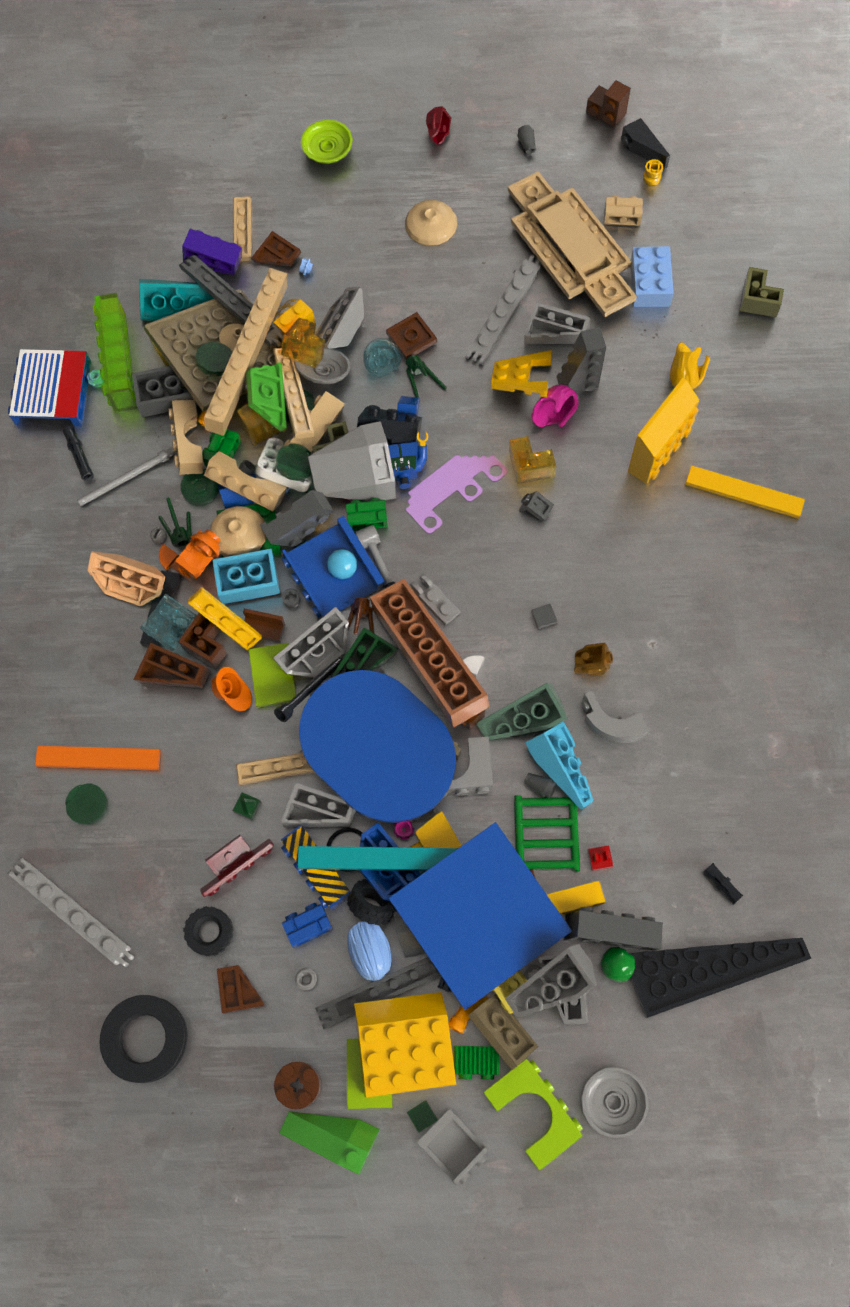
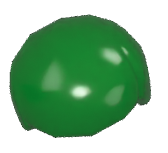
M610 947L602 956L601 970L607 978L619 983L626 982L633 975L635 959L626 949Z

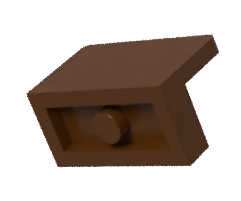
M244 608V621L262 635V639L281 643L286 625L282 616Z

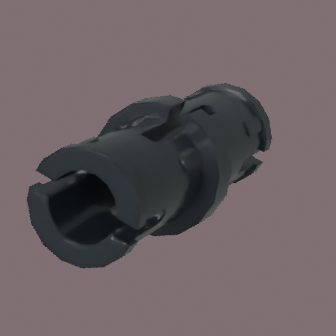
M714 863L703 871L717 886L715 888L718 891L721 890L733 905L743 897V894L730 882L731 879L729 877L726 878Z

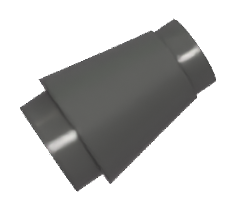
M530 125L520 127L517 137L526 154H532L536 151L534 129Z
M528 773L524 784L543 798H551L557 786L551 778Z

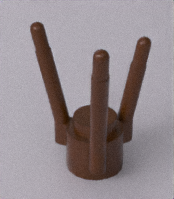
M363 597L355 598L354 605L351 606L347 620L349 622L348 629L355 615L353 632L355 635L358 632L360 617H366V614L368 615L369 629L374 633L373 608L370 607L369 599Z

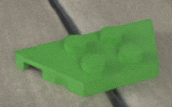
M279 362L272 366L264 365L261 368H250L246 372L248 406L278 430H285L287 427L282 363Z

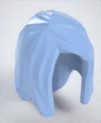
M363 921L355 924L348 931L347 939L348 952L353 966L363 978L372 981L380 980L391 967V949L388 939L379 925H371Z

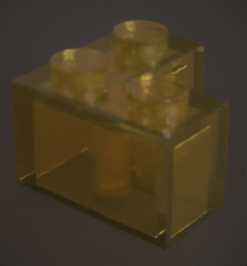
M298 318L283 336L281 355L316 368L323 359L325 339L315 335V323L307 319Z
M248 404L238 410L243 429L253 447L287 430V428L283 431L278 430L251 409Z
M529 436L509 440V454L517 484L555 477L557 466L552 449L533 453Z

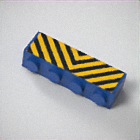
M302 825L281 839L284 844L281 849L288 858L292 855L295 859L294 867L300 875L303 872L306 874L308 880L305 882L312 891L317 890L321 896L318 900L325 909L329 906L333 911L348 899L351 891L335 870L298 869L299 846H317Z

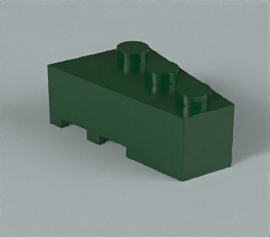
M364 627L331 678L356 670L376 671L397 654L398 648Z

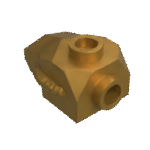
M589 644L577 650L575 653L574 672L587 673L589 675L605 674L610 669V664L613 663V655L609 651L607 644Z

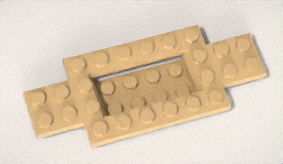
M539 171L508 186L509 194L523 211V213L511 219V224L568 299L585 291L604 317L636 301L637 296L619 274L630 268L632 261L573 187L561 194L558 190L554 192ZM541 224L543 226V228L550 235V237L553 239L556 245L567 257V259L575 268V273L569 267V265L566 263L563 257L559 254V252L556 250L553 244L549 241L546 235L542 232L538 225Z

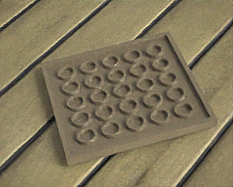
M242 289L236 290L253 305ZM216 299L144 325L146 334L203 412L208 410L232 355L231 352L225 350L220 344V331L229 324H243ZM265 342L263 343L253 368L275 365L273 349L276 347L273 344L269 346ZM281 343L279 348H286V346ZM247 382L241 396L247 394Z

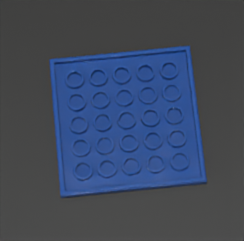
M496 822L388 898L464 1010L468 1009L572 932Z

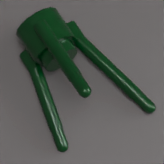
M412 355L406 360L408 367L406 372L409 375L416 398H419L413 374L419 375L423 373L424 376L429 374L444 390L447 389L443 382L426 366L424 361H421L418 355Z
M167 497L166 500L175 526L173 533L163 517L159 516L158 518L169 535L172 544H175L176 547L186 546L190 543L192 536L190 512L186 513L187 530H185L184 527H179L170 498Z

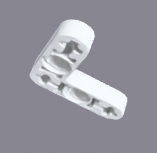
M269 438L258 460L255 470L256 474L300 492L308 491L311 478L302 472L278 464L284 443L278 438Z

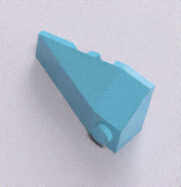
M564 721L525 742L535 762L580 809L585 808L594 801L587 779L584 775H581L579 769L581 761L580 758L575 757L573 751L575 743Z

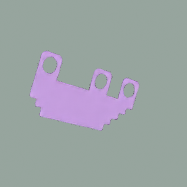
M456 455L408 492L411 498L408 500L410 506L406 508V511L427 533H432L442 525V520L432 510L456 490L467 501H473L483 492L482 488L473 479L475 475L483 471L492 481L496 482L507 474V468L494 455H491L489 458L485 455L480 458L476 455L471 458L467 455L464 457ZM492 466H499L502 469V473L499 476H492L489 472ZM474 485L477 488V493L474 496L466 495V486ZM427 517H434L437 523L435 527L428 528L425 526L424 520Z

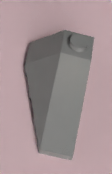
M579 944L570 946L512 992L505 1000L518 1018L579 999L596 986L592 962Z

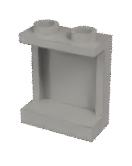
M451 1109L417 1142L455 1185L458 1182L463 1184L472 1175L469 1170L475 1164L479 1167L488 1158L486 1155L488 1149Z

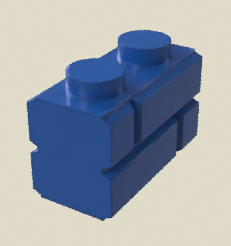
M317 903L306 906L305 912L297 914V912L289 914L285 917L286 921L282 922L293 948L333 930L323 905H317Z

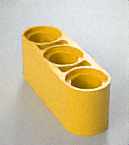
M600 881L547 894L561 915L578 911L580 907L591 908L606 903Z

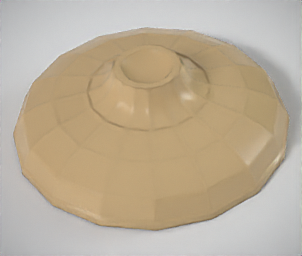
M424 200L415 204L408 212L405 219L406 232L411 239L419 244L427 246L440 245L448 241L455 234L457 216L452 208L444 202Z
M235 506L225 509L215 517L210 526V531L221 539L219 543L220 555L229 557L260 550L266 540V535L260 526L265 521L258 512L249 507Z

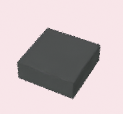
M551 604L531 610L538 630L557 624Z

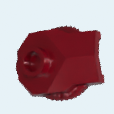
M443 106L434 107L427 113L426 117L429 138L435 145L442 144L450 132L452 117Z

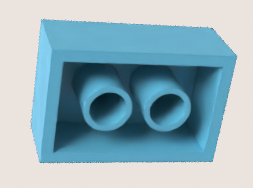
M272 549L213 559L217 593L221 603L228 604L281 594Z

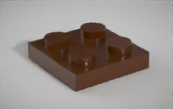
M418 312L386 329V334L406 360L410 356L417 355L437 343V337Z

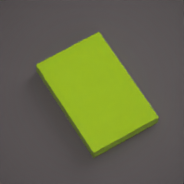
M289 643L249 649L257 708L288 703L296 696L294 675L286 674L273 659Z
M358 1038L347 1039V1109L393 1108L392 1094L367 1098L364 1096Z

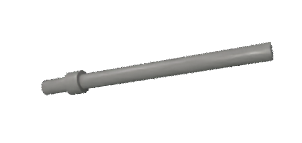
M173 447L166 451L162 450L157 453V456L77 499L80 506H83L158 463L170 460L169 457L175 455L177 451H173Z

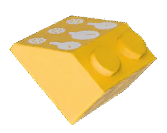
M289 299L277 310L272 322L283 331V336L286 338L285 343L292 339L298 338L313 326L315 318L313 310L301 299Z

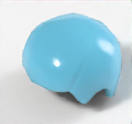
M336 550L328 558V571L333 577L338 579L350 578L357 568L356 557L349 550Z

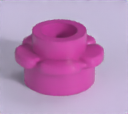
M407 820L396 823L394 829L395 836L401 840H408L414 834L412 822Z

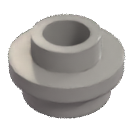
M303 968L297 972L295 983L301 990H311L317 983V975L312 969ZM306 975L310 977V982L307 984L302 981Z

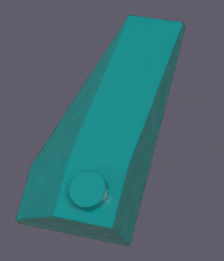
M139 279L141 321H157L214 299L197 283Z

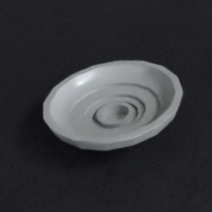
M310 347L302 350L297 355L295 361L298 372L305 379L319 384H334L342 381L348 375L351 367L349 359L342 352L333 348L316 349L315 347Z
M619 1067L605 1068L593 1074L585 1084L582 1094L583 1113L589 1125L599 1134L610 1138H625L637 1132L646 1121L649 1110L648 1093L642 1081L632 1072Z

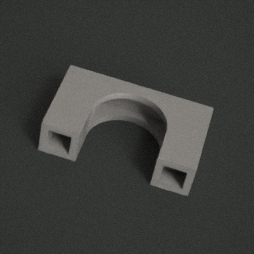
M489 736L468 738L469 767L463 776L452 780L449 790L444 797L449 793L463 796L467 795L468 792L477 791V794L489 793V790H493Z

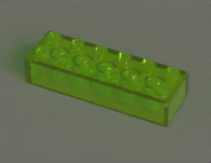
M117 293L94 296L95 304H93V311L95 316H97V320H94L96 331L99 332V336H96V341L101 349V352H98V358L103 367L100 369V375L105 384L102 385L104 397L107 396L108 405L113 407L115 413L137 409L126 313Z

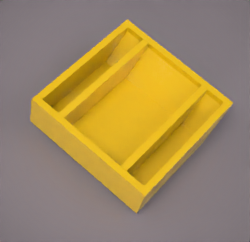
M682 378L637 435L628 473L645 484L650 479L654 480L660 472V466H665L671 458V452H676L682 443L681 439L683 437L687 438L692 431L691 427L696 420L694 417L699 411L697 408L699 399L686 379Z
M442 992L354 1003L363 1090L366 1098L456 1085L448 1016Z

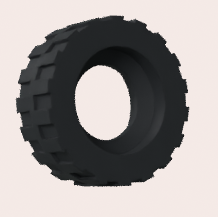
M366 879L359 880L354 884L347 899L349 910L354 916L371 925L386 924V922L390 921L395 911L390 900H383ZM364 897L373 899L380 906L369 903Z
M205 906L201 909H196L194 913L189 915L188 920L186 919L185 927L183 928L184 940H186V944L194 952L205 956H215L219 952H223L230 945V940L233 938L232 931L234 930L231 919L222 910L212 906ZM205 921H214L219 927L217 938L211 942L202 941L198 935L199 926Z

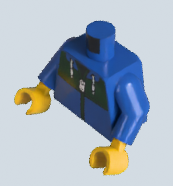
M418 432L417 440L420 442L419 445L418 442L388 445L395 481H399L401 489L411 486L410 479L417 478L418 472L422 471L427 461L426 441L429 437L427 432L425 440L419 438L420 432Z

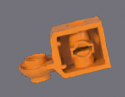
M208 529L205 532L199 530L196 534L192 535L190 543L171 565L172 569L188 581L192 578L197 579L214 557H219V543L221 539Z

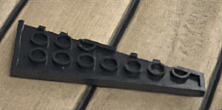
M803 937L629 953L635 959V969L630 978L646 1018L812 959Z

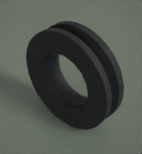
M137 995L120 1002L106 1017L100 1032V1052L106 1066L117 1077L134 1083L154 1082L164 1078L178 1066L186 1050L188 1034L182 1014L172 1003L152 995ZM149 1015L161 1022L165 1030V1043L162 1051L156 1058L149 1062L140 1063L133 1061L126 1054L123 1048L122 1037L125 1028L132 1020L139 1016Z

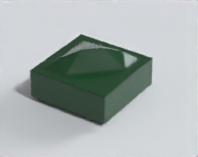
M241 792L232 811L253 820L261 800Z

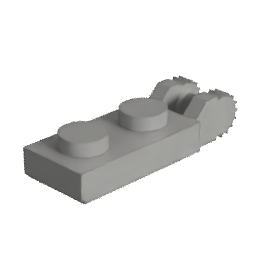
M421 574L419 576L420 580L428 589L423 592L421 587L414 581L410 586L417 593L419 599L446 626L460 614V610L435 584H432L426 575Z

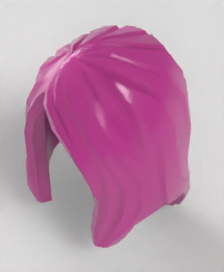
M562 384L549 388L547 397H540L531 414L533 423L540 428L550 424H559V427L562 428L578 408L579 400L577 393L569 386Z

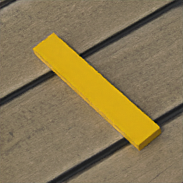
M692 465L685 484L797 519L800 518L805 499Z

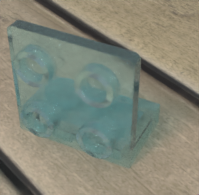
M165 594L155 610L141 625L140 629L156 639L164 647L175 651L179 645L178 641L197 615L168 594Z

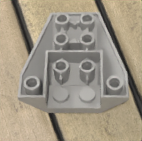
M381 421L361 425L308 456L315 491L322 492L326 497L370 501L373 498H380L381 500L396 498L395 478L388 443Z

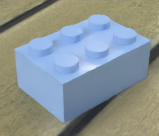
M670 246L633 247L631 255L632 291L637 296L636 301L633 302V307H670L674 294Z

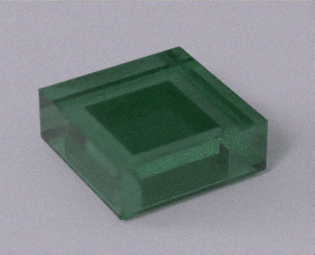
M427 1100L407 1112L418 1133L438 1120Z

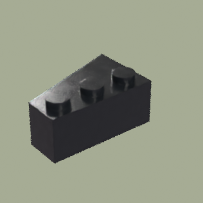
M369 405L358 417L357 427L381 421L386 439H391V443L418 442L417 434L421 430L422 417H418L415 413L404 414L399 413L396 409L384 410L380 409L379 406Z

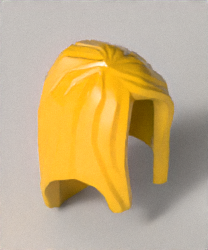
M680 342L677 345L670 368V380L674 388L682 378L687 380L692 389L699 386L704 379L710 357L706 355L704 364L697 366L702 350L701 347H696L691 352L684 342Z

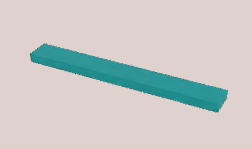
M299 846L298 869L427 871L458 848Z

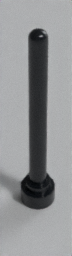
M341 657L337 658L291 701L280 704L274 710L277 719L281 722L288 721L292 717L293 709L337 669L343 659Z

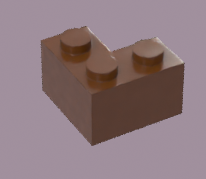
M617 80L614 81L608 90L598 85L587 99L586 112L616 127L627 113L631 88Z
M198 613L178 641L183 650L214 669L218 667L227 654L223 645L214 640L221 629L200 613Z

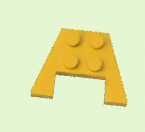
M552 350L495 361L491 378V389L514 392L517 389L523 390L524 394L532 395V392L540 393V397H547L548 381L529 380L532 366L552 365Z

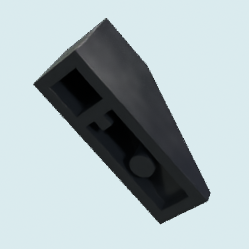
M641 118L623 127L621 141L624 146H627L631 152L648 161L652 159L662 162L664 169L668 167L670 154Z

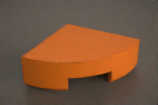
M163 544L159 551V560L163 568L168 571L179 555Z

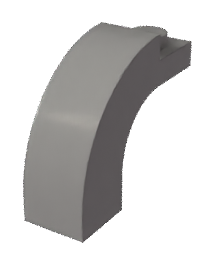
M592 690L584 693L582 706L586 712H589L585 717V722L595 734L605 740L616 743H630L648 736L650 729L641 713L626 719L612 718L602 710Z

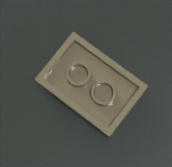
M494 994L468 1015L511 1070L539 1047L514 1015L509 1014L501 1006L497 994Z

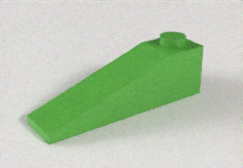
M289 1111L279 1134L359 1175L380 1129L360 1119Z

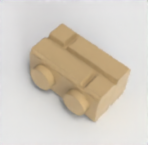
M616 195L606 197L604 224L640 226L643 198L635 196L621 198Z

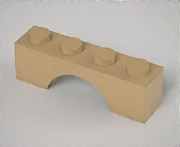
M195 400L172 401V408H168L169 420H173V424H170L171 436L175 435V440H172L173 451H177V455H174L175 467H179V475L203 474L201 446L191 443L185 437L187 431L197 426Z
M220 451L209 460L204 474L205 477L272 512L282 503L287 487L267 479L254 478L243 473L237 467L235 459Z

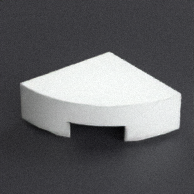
M474 655L465 658L463 661L476 677L485 657Z

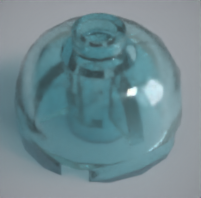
M376 338L367 344L363 352V362L371 375L383 377L390 375L388 372L393 369L394 371L398 369L401 364V355L396 344L391 340Z

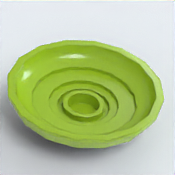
M328 119L316 121L308 126L301 138L303 152L308 158L321 164L336 163L343 159L350 151L353 142L351 131L345 124Z

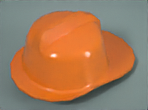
M221 668L216 676L211 679L214 696L222 701H226L234 710H247L252 703V694L249 687L233 668Z

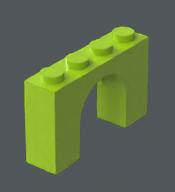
M525 1059L483 1093L497 1112L523 1093H534L543 1098L548 1104L551 1113V1122L548 1130L525 1149V1152L540 1171L583 1136L580 1132L583 1128L575 1117L571 1119L566 1113L568 1107L561 1098L557 1100L552 1094L555 1089L547 1079L543 1081L538 1075L541 1070L533 1060L529 1062L528 1059Z

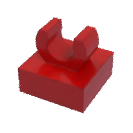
M609 845L587 850L592 871L613 868Z

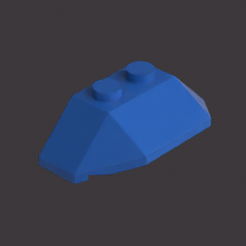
M376 823L361 834L360 847H398L379 823ZM359 870L383 900H389L390 896L421 875L419 871Z

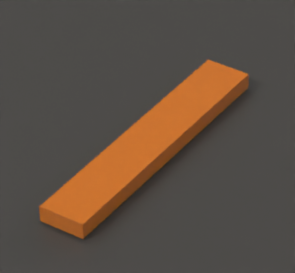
M37 746L35 766L44 768L159 771L161 750Z

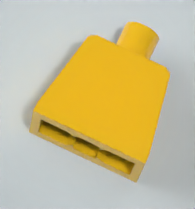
M441 811L415 832L419 842L408 848H459L462 845Z

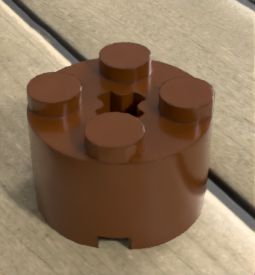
M291 1062L284 1065L277 1073L274 1081V1091L277 1100L290 1109L309 1107L319 1098L322 1090V1080L319 1073L312 1065L304 1062ZM300 1079L303 1089H298V1092H296L293 1084Z

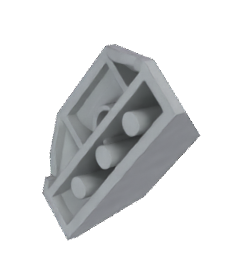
M360 287L346 288L344 294L330 307L314 336V347L316 349L345 347L351 343L364 318L363 295Z
M335 607L273 659L286 674L315 678L346 652L349 622Z

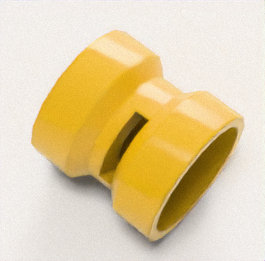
M652 159L646 163L643 181L647 185L655 186L660 182L663 171L662 162Z

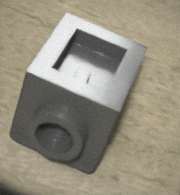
M535 491L531 494L527 493L523 497L519 510L522 512L525 510L529 511L542 522L547 518L554 504L538 491Z

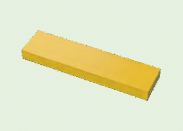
M203 587L188 599L190 606L247 651L262 639V635Z

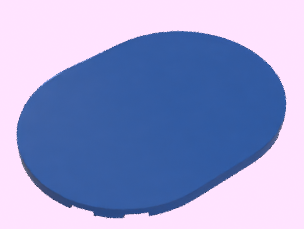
M369 670L345 672L330 678L319 686L310 696L303 709L300 719L299 736L307 763L344 802L359 814L369 819L387 823H398L416 819L439 804L449 790L456 767V753L452 737L439 717L396 679L386 674Z

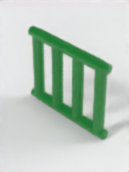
M515 795V846L517 853L528 869H572V871H580L577 805L569 797L522 798L520 795ZM522 806H569V818L523 819ZM570 826V839L524 840L523 827ZM571 847V860L525 861L524 848Z

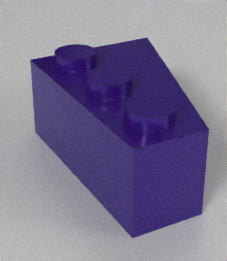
M189 229L182 245L183 263L194 254L209 268H214V272L235 275L242 259V247L235 243L221 240L219 237L204 234L200 230Z

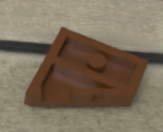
M272 231L251 258L255 263L291 267L302 252L299 248Z
M239 965L217 969L223 1014L265 1006L264 1001Z

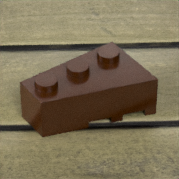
M150 643L133 680L142 684L203 688L211 670L204 665Z

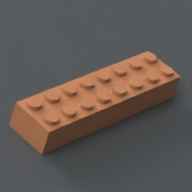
M405 579L369 597L373 611L453 728L489 708L487 693Z

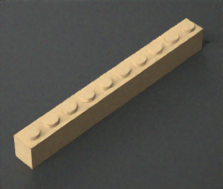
M269 268L204 416L205 430L224 436L246 385V372L253 368L287 289V273Z

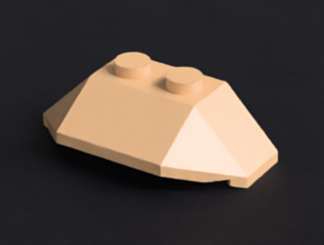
M91 552L87 571L93 576L104 594L137 606H143L161 595L165 576L156 567L119 554Z

